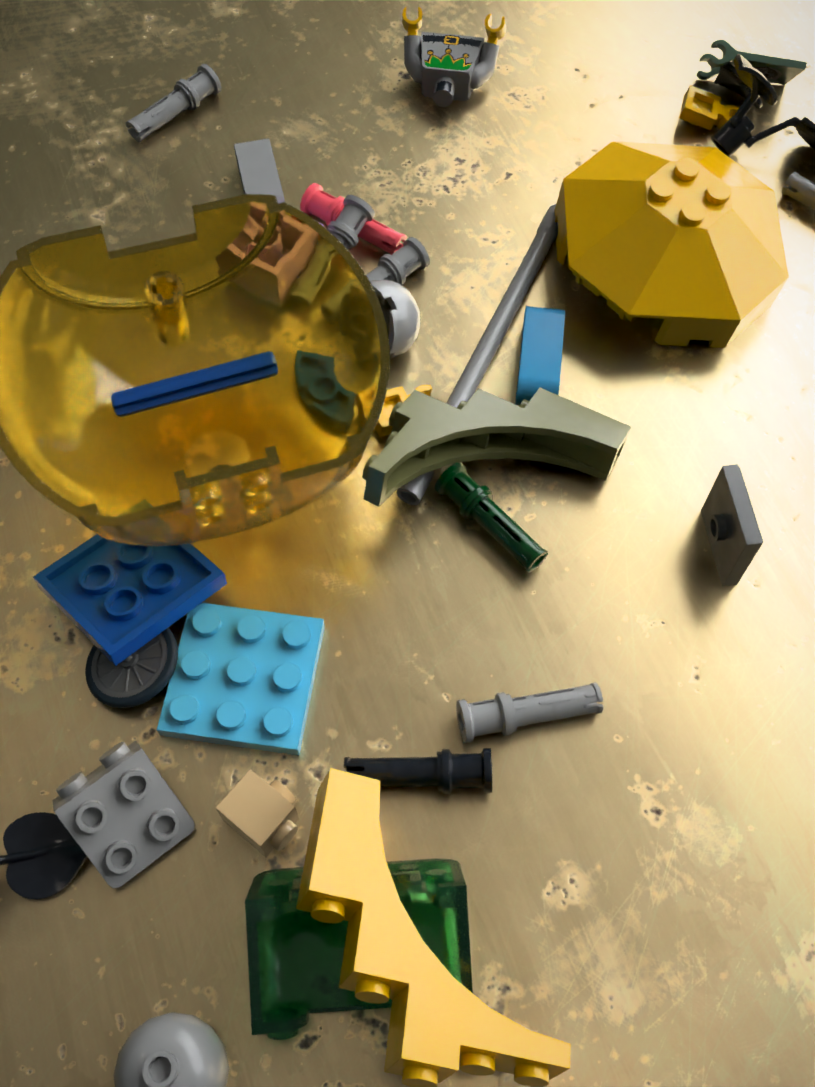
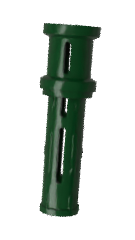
M457 462L441 474L435 484V490L440 495L446 494L460 507L459 513L465 519H475L526 568V571L532 572L543 563L548 555V551L535 542L492 501V491L486 485H478L467 474L465 465Z

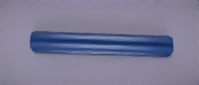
M268 351L118 391L111 395V403L118 417H125L274 377L278 374L279 369L273 352Z

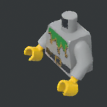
M405 7L402 13V24L404 29L407 30V36H404V63L413 80L421 84L422 95L433 98L434 103L440 107L451 105L453 100H469L473 89H478L493 76L500 47L497 45V41L506 34L504 16L502 17L501 25L496 29L490 28L492 25V14L487 15L485 29L488 40L484 42L485 38L431 32H421V36H418L417 31L422 26V9L418 7V19L411 21L406 17Z

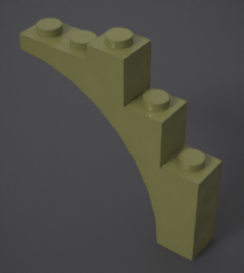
M478 388L467 402L461 401L457 408L414 390L403 403L398 402L394 406L389 417L392 433L378 456L373 454L364 467L362 478L366 480L363 499L379 507L398 488L422 474L457 462L461 463L477 459L513 458L541 461L576 469L606 481L620 458L631 426L543 388H539L530 401L524 399L520 406Z

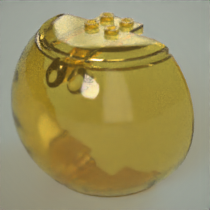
M245 194L193 205L192 213L195 233L109 252L101 225L43 237L17 250V260L10 261L1 274L0 448L19 474L42 498L68 518L92 530L97 535L110 541L129 545L171 546L209 541L238 534L279 520L310 505L342 483L360 463L364 450L376 429L386 398L390 374V346L382 308L371 282L347 248L324 226L306 213L286 202L278 203L276 196ZM268 351L273 352L279 369L278 374L274 377L125 417H118L111 403V395L118 391Z

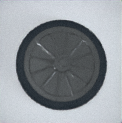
M169 628L165 629L117 666L93 645L85 668L86 682L90 692L98 701L114 708L138 706L155 697L170 681L177 665L178 646L173 633Z

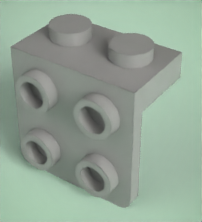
M134 741L129 746L125 742H121L109 749L99 758V761L102 763L101 766L87 776L79 772L67 779L56 789L59 796L52 800L55 814L107 884L112 888H119L191 834L195 826L191 816L137 741Z

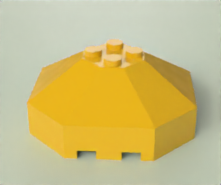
M612 141L567 175L562 181L554 210L555 222H558V235L556 239L557 261L564 265L568 257V268L576 276V282L579 285H584L597 297L602 295L608 300L606 304L620 315V319H628L630 322L637 318L664 319L655 338V341L660 345L687 346L691 339L709 340V347L726 348L771 307L789 278L774 190L716 147Z

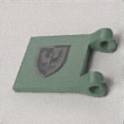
M720 39L714 41L711 44V48H719L723 53V57L718 59L712 54L701 56L699 61L708 62L711 70L709 72L698 71L696 76L701 80H708L718 76L720 67L728 63L734 66V58L737 54H740L753 68L760 71L770 83L786 85L806 69L807 62L737 51L727 41Z

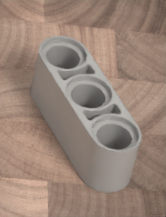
M269 138L234 144L247 209L261 195L286 206Z

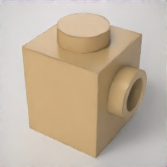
M251 769L215 807L223 821L266 858L274 848L277 851H281L286 847L298 830V826L295 824L299 820V816L293 805L297 800L296 797L279 781L274 780L269 785Z

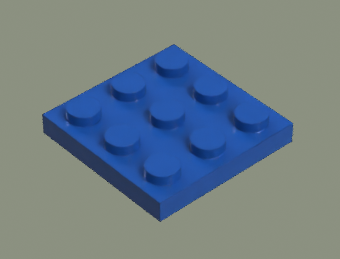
M142 503L33 576L38 588L115 666L227 584L222 570L145 503Z

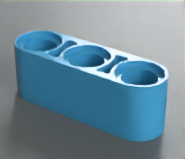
M526 306L515 405H520L524 399L530 401L539 388L557 395L559 394L565 310Z

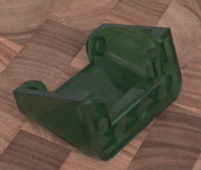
M444 858L388 861L387 865L400 901L422 940L450 974L473 993L467 885L460 863ZM304 867L273 869L257 874L245 899L252 1035L266 1034L268 1038L274 1040L289 1039L299 1033V1029L307 1025L310 1020V1013L391 1008L392 1006L391 999L381 1004L367 1003L357 999L355 991L339 988L348 921L324 923L312 918L311 912L296 909Z

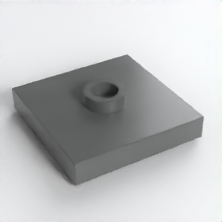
M738 464L721 467L701 509V515L722 586L737 585L764 542L741 468Z

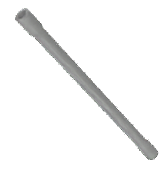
M556 204L551 205L543 217L531 246L451 393L447 404L457 408L461 401L467 402L475 393L551 245L557 239L558 222H555L554 212ZM435 470L422 474L398 488L397 496L405 503L418 505L434 476Z

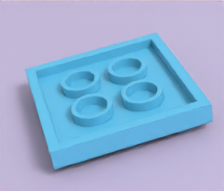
M209 603L199 604L187 613L178 647L177 665L168 684L157 726L159 735L299 756L325 629L324 619Z

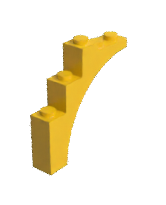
M330 768L317 791L296 909L311 912L312 918L324 923L348 921L339 988L355 991V997L367 1003L381 1004L388 1002L389 999L392 1000L384 1072L402 1076V1084L408 1087H437V1083L442 1082L459 1070L460 1063V1070L468 1074L485 1076L494 1074L496 1070L514 1074V1081L524 1086H547L550 1079L570 1069L571 1044L528 1030L491 1009L450 974L422 940L398 896L385 859L379 822L380 780Z

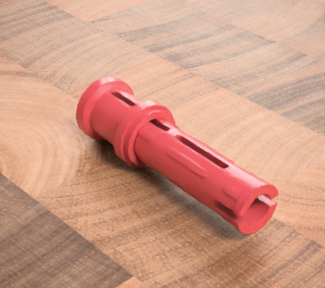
M313 183L302 196L300 210L306 216L314 215L320 218L328 226L331 221H336L343 210L345 198L342 196L336 198L324 192L321 185ZM374 219L366 222L357 236L391 255L403 247V243H400V241L404 242L407 239L405 234L399 233Z

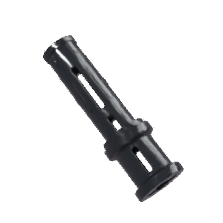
M483 748L481 753L452 754L449 749H442V752H437V757L344 758L345 772L380 780V787L438 786V791H443V794H450L452 789L482 788L484 793H492L491 748Z

